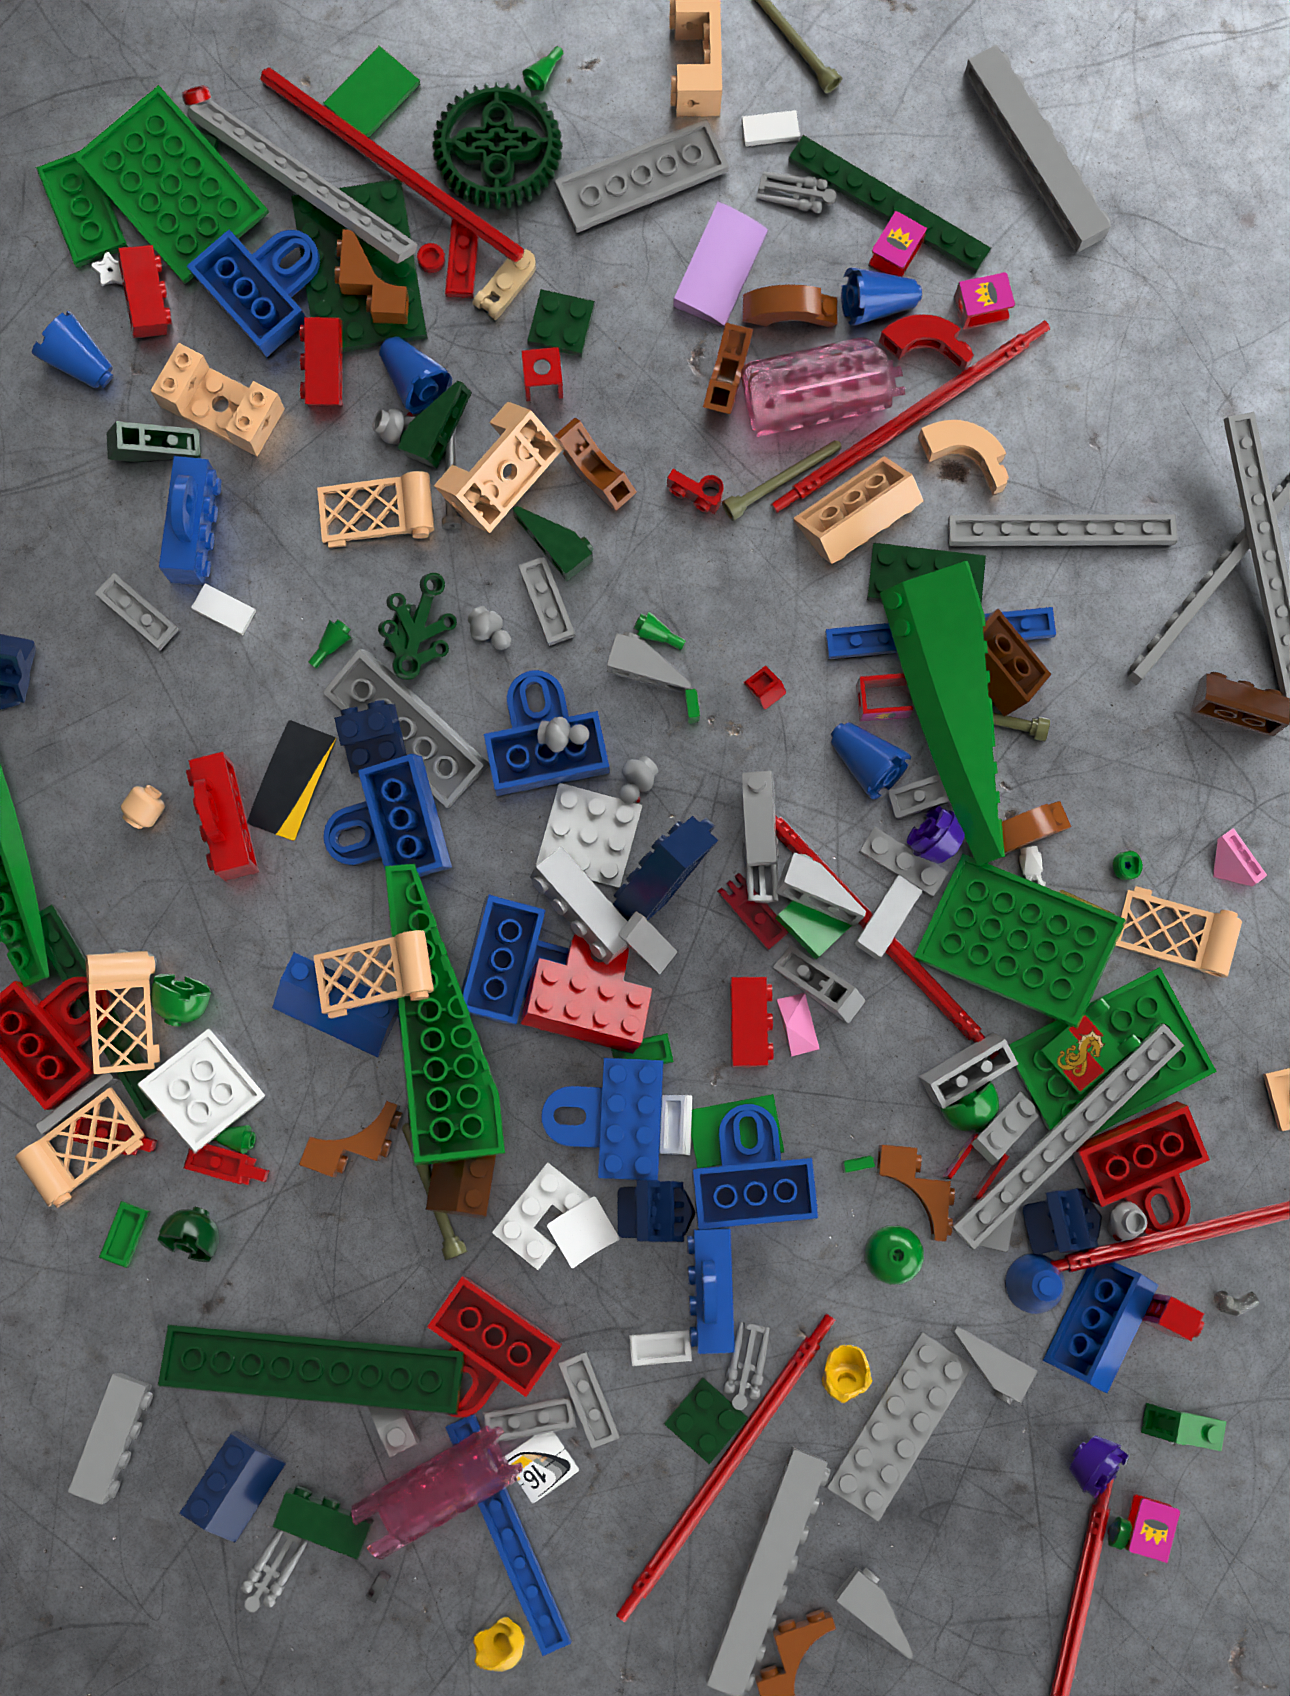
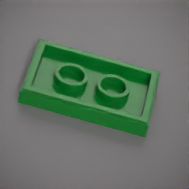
M379 45L323 104L369 138L421 83L420 79Z
M774 1094L692 1109L691 1138L697 1169L721 1165L719 1145L721 1121L730 1110L744 1104L758 1105L766 1109L773 1116L778 1127L780 1153H785ZM743 1117L739 1122L740 1141L743 1147L752 1149L758 1141L756 1122L751 1117Z

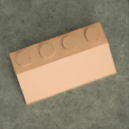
M883 456L793 519L816 552L833 564L836 561L842 560L846 554L858 546L865 544L881 530L890 527L894 521L903 515L912 512L916 506L924 501L913 475Z

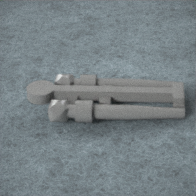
M764 171L757 194V199L797 207L803 211H808L809 209L814 213H820L822 210V203L814 201L815 198L822 199L827 205H831L836 201L837 194L833 189H827V180L819 179L817 181L815 178L808 176L803 178ZM767 178L793 183L796 186L769 182ZM764 190L781 191L794 194L791 199L765 195ZM802 195L810 197V200H799V196Z
M744 835L742 838V845L744 846L742 852L743 858H745L748 901L758 903L778 902V894L775 893L778 886V863L757 865L759 895H753V866H748L746 837ZM777 848V859H778V858H779V849ZM764 866H770L773 895H766Z
M739 1322L734 1341L735 1353L731 1354L729 1369H726L725 1374L727 1380L723 1385V1391L726 1394L734 1392V1384L739 1386L738 1394L732 1399V1405L737 1410L745 1409L748 1404L747 1398L744 1396L746 1388H751L748 1394L751 1399L756 1400L760 1397L761 1392L759 1388L762 1386L764 1379L762 1374L770 1328ZM743 1329L750 1330L745 1361L742 1363L738 1362ZM761 1332L763 1336L755 1366L750 1363L756 1333ZM737 1368L743 1369L741 1381H734L737 1380ZM749 1371H754L755 1373L752 1374L750 1384L747 1382Z
M279 1529L277 1530L256 1565L247 1574L248 1579L241 1585V1591L247 1594L253 1590L254 1586L257 1588L256 1593L245 1600L247 1611L255 1612L260 1608L262 1593L268 1594L264 1598L263 1604L269 1608L274 1606L276 1597L280 1596L284 1590V1584L301 1556L307 1541ZM281 1535H284L288 1539L271 1567L266 1565ZM294 1541L299 1546L282 1573H279L276 1570ZM263 1570L267 1574L262 1583H259L257 1581L262 1575L261 1571ZM271 1578H276L277 1581H274L271 1588L268 1589L267 1585Z

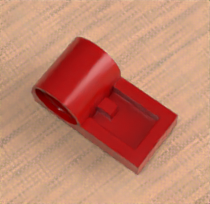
M672 469L667 477V487L673 495L681 499L686 497L693 501V505L702 512L708 513L710 511L716 514L721 505L724 484L719 477L707 475L698 483L675 469ZM707 487H713L718 493L715 496H707L703 490Z

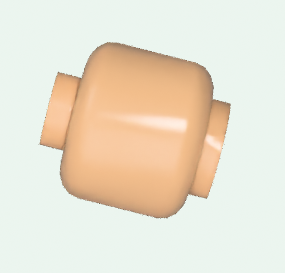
M147 785L145 788L140 786L133 787L121 804L122 818L137 829L153 826L165 808L164 802L160 798L162 793L150 785Z

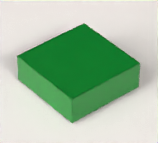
M687 689L685 690V703L688 724L698 723L700 711L697 690Z
M871 1155L842 1161L841 1163L843 1173L875 1167L873 1156L871 1157Z

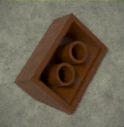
M998 608L985 618L986 626L983 627L984 641H987L988 653L985 654L986 671L990 672L988 697L992 698L993 705L1005 717L1027 704L1051 676V673Z
M1210 672V674L1206 673L1199 680L1191 712L1275 736L1290 725V698L1282 696V693L1278 690L1265 689L1264 691L1254 688L1255 685L1251 682L1243 680L1235 682L1228 680L1227 676L1222 673Z
M496 1155L433 1164L425 1210L485 1219Z

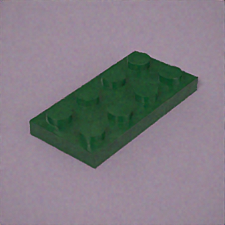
M873 542L867 600L882 602L880 592L901 582L968 561L982 604L986 555Z

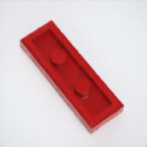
M453 218L451 222L445 295L446 297L474 299L479 237Z

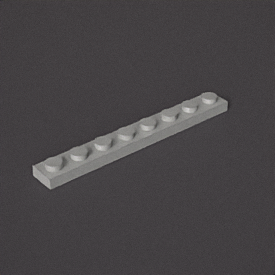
M1176 514L949 515L948 518L949 546L1175 545L1178 541Z

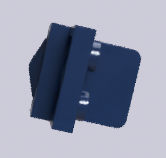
M0 634V710L17 706L26 700L31 679L30 671L36 652L33 640Z
M637 1180V1187L619 1188L617 1192L619 1237L637 1238V1242H684V1236L687 1234L696 1213L684 1189V1182Z
M1084 1188L1046 1193L1047 1200L1026 1204L1023 1207L1031 1249L1034 1254H1045L1055 1251L1069 1253L1099 1247L1098 1238L1102 1215L1086 1195Z

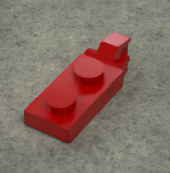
M85 1117L78 1119L74 1133L89 1136L92 1119ZM98 1120L95 1137L110 1139L112 1122ZM118 1123L115 1140L126 1142L135 1135L128 1124ZM144 1136L141 1139L143 1145L138 1149L154 1152L157 1140ZM73 1138L75 1142L88 1145V1139ZM94 1141V1147L108 1150L109 1143ZM114 1144V1150L120 1145ZM138 1149L132 1152L131 1155H137Z
M206 1144L195 1154L189 1148L183 1167L187 1170L241 1185H249L251 1178L266 1182L270 1171L256 1167L257 1159L251 1158L249 1155L211 1144Z

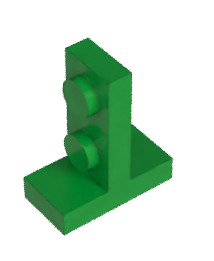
M1146 1403L1141 1433L1185 1446L1187 1444L1222 1451L1227 1421Z

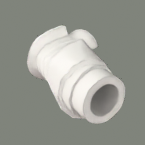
M1038 847L1020 848L1021 855L1019 856L1023 875L1026 876L1027 880L1045 886L1046 882L1041 878V872H1043L1042 856L1038 852Z

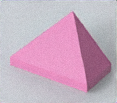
M1234 828L1218 838L1213 877L1254 886L1267 876Z
M801 993L777 999L791 1057L819 1050L806 994Z

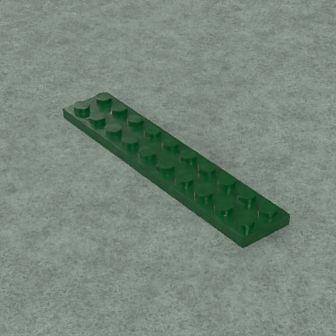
M168 1325L158 1386L458 1415L465 1354L461 1351Z

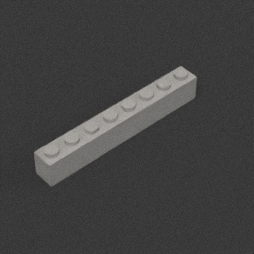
M996 44L968 59L964 72L1075 251L1078 253L1104 239L1111 227L1107 213L1104 210L1101 211L1096 203L1094 192L1091 188H1087L1082 181L1079 168L1076 165H1072L1067 157L1065 146L1063 143L1058 142L1053 135L1050 122L1047 119H1043L1036 100L1026 92L1023 79L1020 75L1015 74L1011 68L1008 55L1005 52H1001Z
M791 1447L707 1674L706 1685L731 1696H743L744 1691L750 1692L755 1675L751 1673L755 1662H761L766 1645L762 1644L766 1632H772L777 1615L773 1614L777 1602L782 1604L788 1586L784 1585L788 1573L793 1574L798 1562V1556L795 1555L798 1544L803 1545L808 1535L809 1527L805 1526L809 1514L815 1515L820 1498L816 1497L820 1485H826L831 1469L826 1468L828 1465L826 1459L796 1447Z

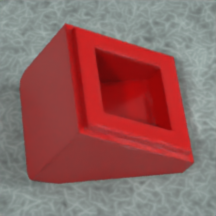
M766 665L743 682L764 709L770 707L786 694L782 681Z

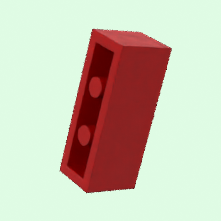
M153 245L119 248L118 261L132 337L142 338L167 335V325L172 324L170 308L164 307L163 298H167L165 282L159 281L158 272H162L160 256L154 255Z
M304 317V324L300 325V341L305 342V353L300 354V369L305 371V382L300 383L301 399H305V404L308 406H343L342 320L340 318Z
M731 977L730 979L731 1067H767L768 1060H773L774 1058L773 1043H768V1031H773V1014L767 1013V1002H772V984H767V977Z
M1155 1293L1142 1322L1171 1337L1192 1341L1193 1337L1197 1338L1204 1327L1202 1318L1205 1313L1172 1296Z

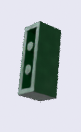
M296 1486L295 1489L289 1488L285 1492L273 1523V1528L356 1560L359 1559L374 1522L373 1519L368 1518V1512L354 1507L349 1511L340 1507L341 1502L330 1497H324L323 1500L312 1496L313 1492L301 1486Z

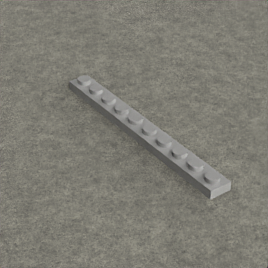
M208 99L188 107L187 116L342 224L345 228L353 231L389 259L398 264L416 253L417 243L212 100Z
M1255 412L1230 416L1224 418L1223 421L1279 688L1282 696L1290 698V579Z
M1290 472L1285 477L1289 481L1284 488L1279 485L1272 493L1276 516L1290 500ZM1245 527L1234 539L1237 546L1232 551L1227 548L1216 561L1220 564L1215 572L1210 569L1199 583L1203 587L1198 593L1192 591L1182 602V605L1186 608L1179 615L1174 612L1164 624L1168 629L1163 636L1157 633L1147 645L1151 649L1145 657L1140 654L1129 668L1133 672L1127 679L1137 685L1250 549Z
M1160 1024L1141 1042L1142 1044L1114 1068L951 1226L971 1249H975L1184 1046L1165 1024Z

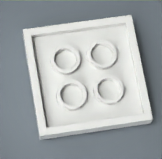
M559 783L536 866L562 847L592 882L619 889L643 805L637 803L627 804L615 797Z
M207 1029L138 1083L141 1091L194 1154L265 1098V1094L210 1029Z

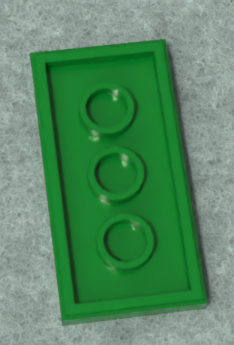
M78 152L38 166L36 169L76 268L103 259L106 252H109L111 255L119 252V248H125L128 245L108 196L76 161L74 155Z

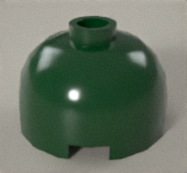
M193 1207L192 1210H178L166 1218L160 1228L157 1240L162 1246L172 1252H175L177 1248L189 1253L188 1259L210 1262L217 1251L220 1241L219 1229L213 1219L209 1217L210 1213L207 1210Z

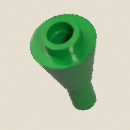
M555 46L547 57H543L523 70L524 83L528 88L537 91L544 90L555 67V63L564 54L561 47Z
M650 611L647 612L646 616L641 613L633 629L637 630L636 635L641 638L662 643L666 642L679 650L682 649L686 641L671 633Z
M339 619L335 623L329 620L318 645L319 648L308 663L317 669L327 655L332 654L352 638L348 634L351 629Z
M250 1125L228 1127L212 1141H217V1143L241 1154H246L254 1146L255 1133L252 1132Z

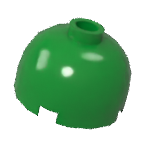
M175 974L156 975L150 993L151 1005L155 1012L164 1018L166 1024L181 1026L182 1023L195 1021L204 1014L211 995L209 986L186 976L184 982L174 980Z
M989 1081L944 1109L940 1107L941 1113L947 1122L957 1130L982 1132L998 1113L999 1096L994 1084Z
M886 1225L876 1230L868 1238L864 1255L865 1263L869 1272L877 1280L889 1285L904 1284L913 1280L920 1272L924 1262V1248L919 1237L910 1229L900 1225Z

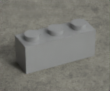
M991 1033L982 1041L972 1044L922 1074L919 1078L931 1101L944 1109L1018 1065V1062L1006 1039ZM998 1050L999 1054L991 1060L989 1055Z

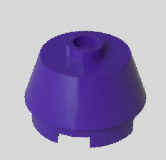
M938 805L924 814L927 819L918 829L915 826L912 828L908 835L907 843L911 846L915 856L941 864L958 852L965 834L954 812L943 809Z
M1096 1435L1087 1444L1082 1442L1073 1453L1075 1459L1069 1470L1083 1493L1088 1492L1096 1499L1099 1492L1102 1494L1111 1480L1116 1479V1474L1120 1469L1118 1465L1120 1463L1125 1465L1129 1455L1121 1449L1120 1444Z

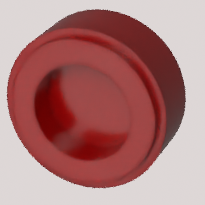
M201 85L185 90L182 93V98L185 105H193L210 99L211 94L208 86Z
M435 243L424 244L417 252L418 265L427 273L440 271L445 265L443 249Z

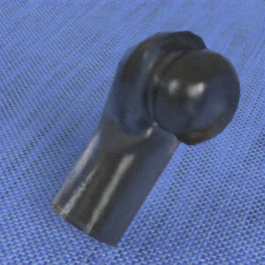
M1221 1290L1213 1297V1301L1217 1304V1309L1232 1316H1240L1260 1304L1257 1296L1252 1291L1240 1298L1229 1296L1227 1291Z

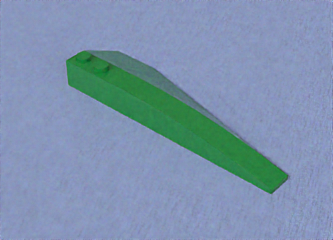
M964 561L901 582L880 592V596L911 698L932 758L977 865L981 866L1003 858L1005 854L1002 819L998 818L997 805L1000 803V793L996 791L995 774H998L997 761H994L993 747H996L992 698L988 697L990 672L986 671L985 654L988 653L987 641H984L983 627L986 626L985 615L969 563Z
M0 764V942H3L7 947V957L24 987H29L49 977L48 963L31 869L15 808Z
M415 864L385 866L391 937L409 931H425L434 988L433 992L428 993L429 998L412 1001L410 996L397 998L413 1166L504 1154L505 1146L499 1092L489 1070L490 1068L481 1048L476 1029H474L469 1010L449 961L444 942H442Z

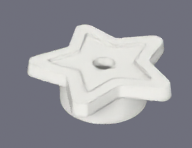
M109 252L104 254L102 261L91 264V268L98 274L101 286L114 283L123 285L119 261H115Z

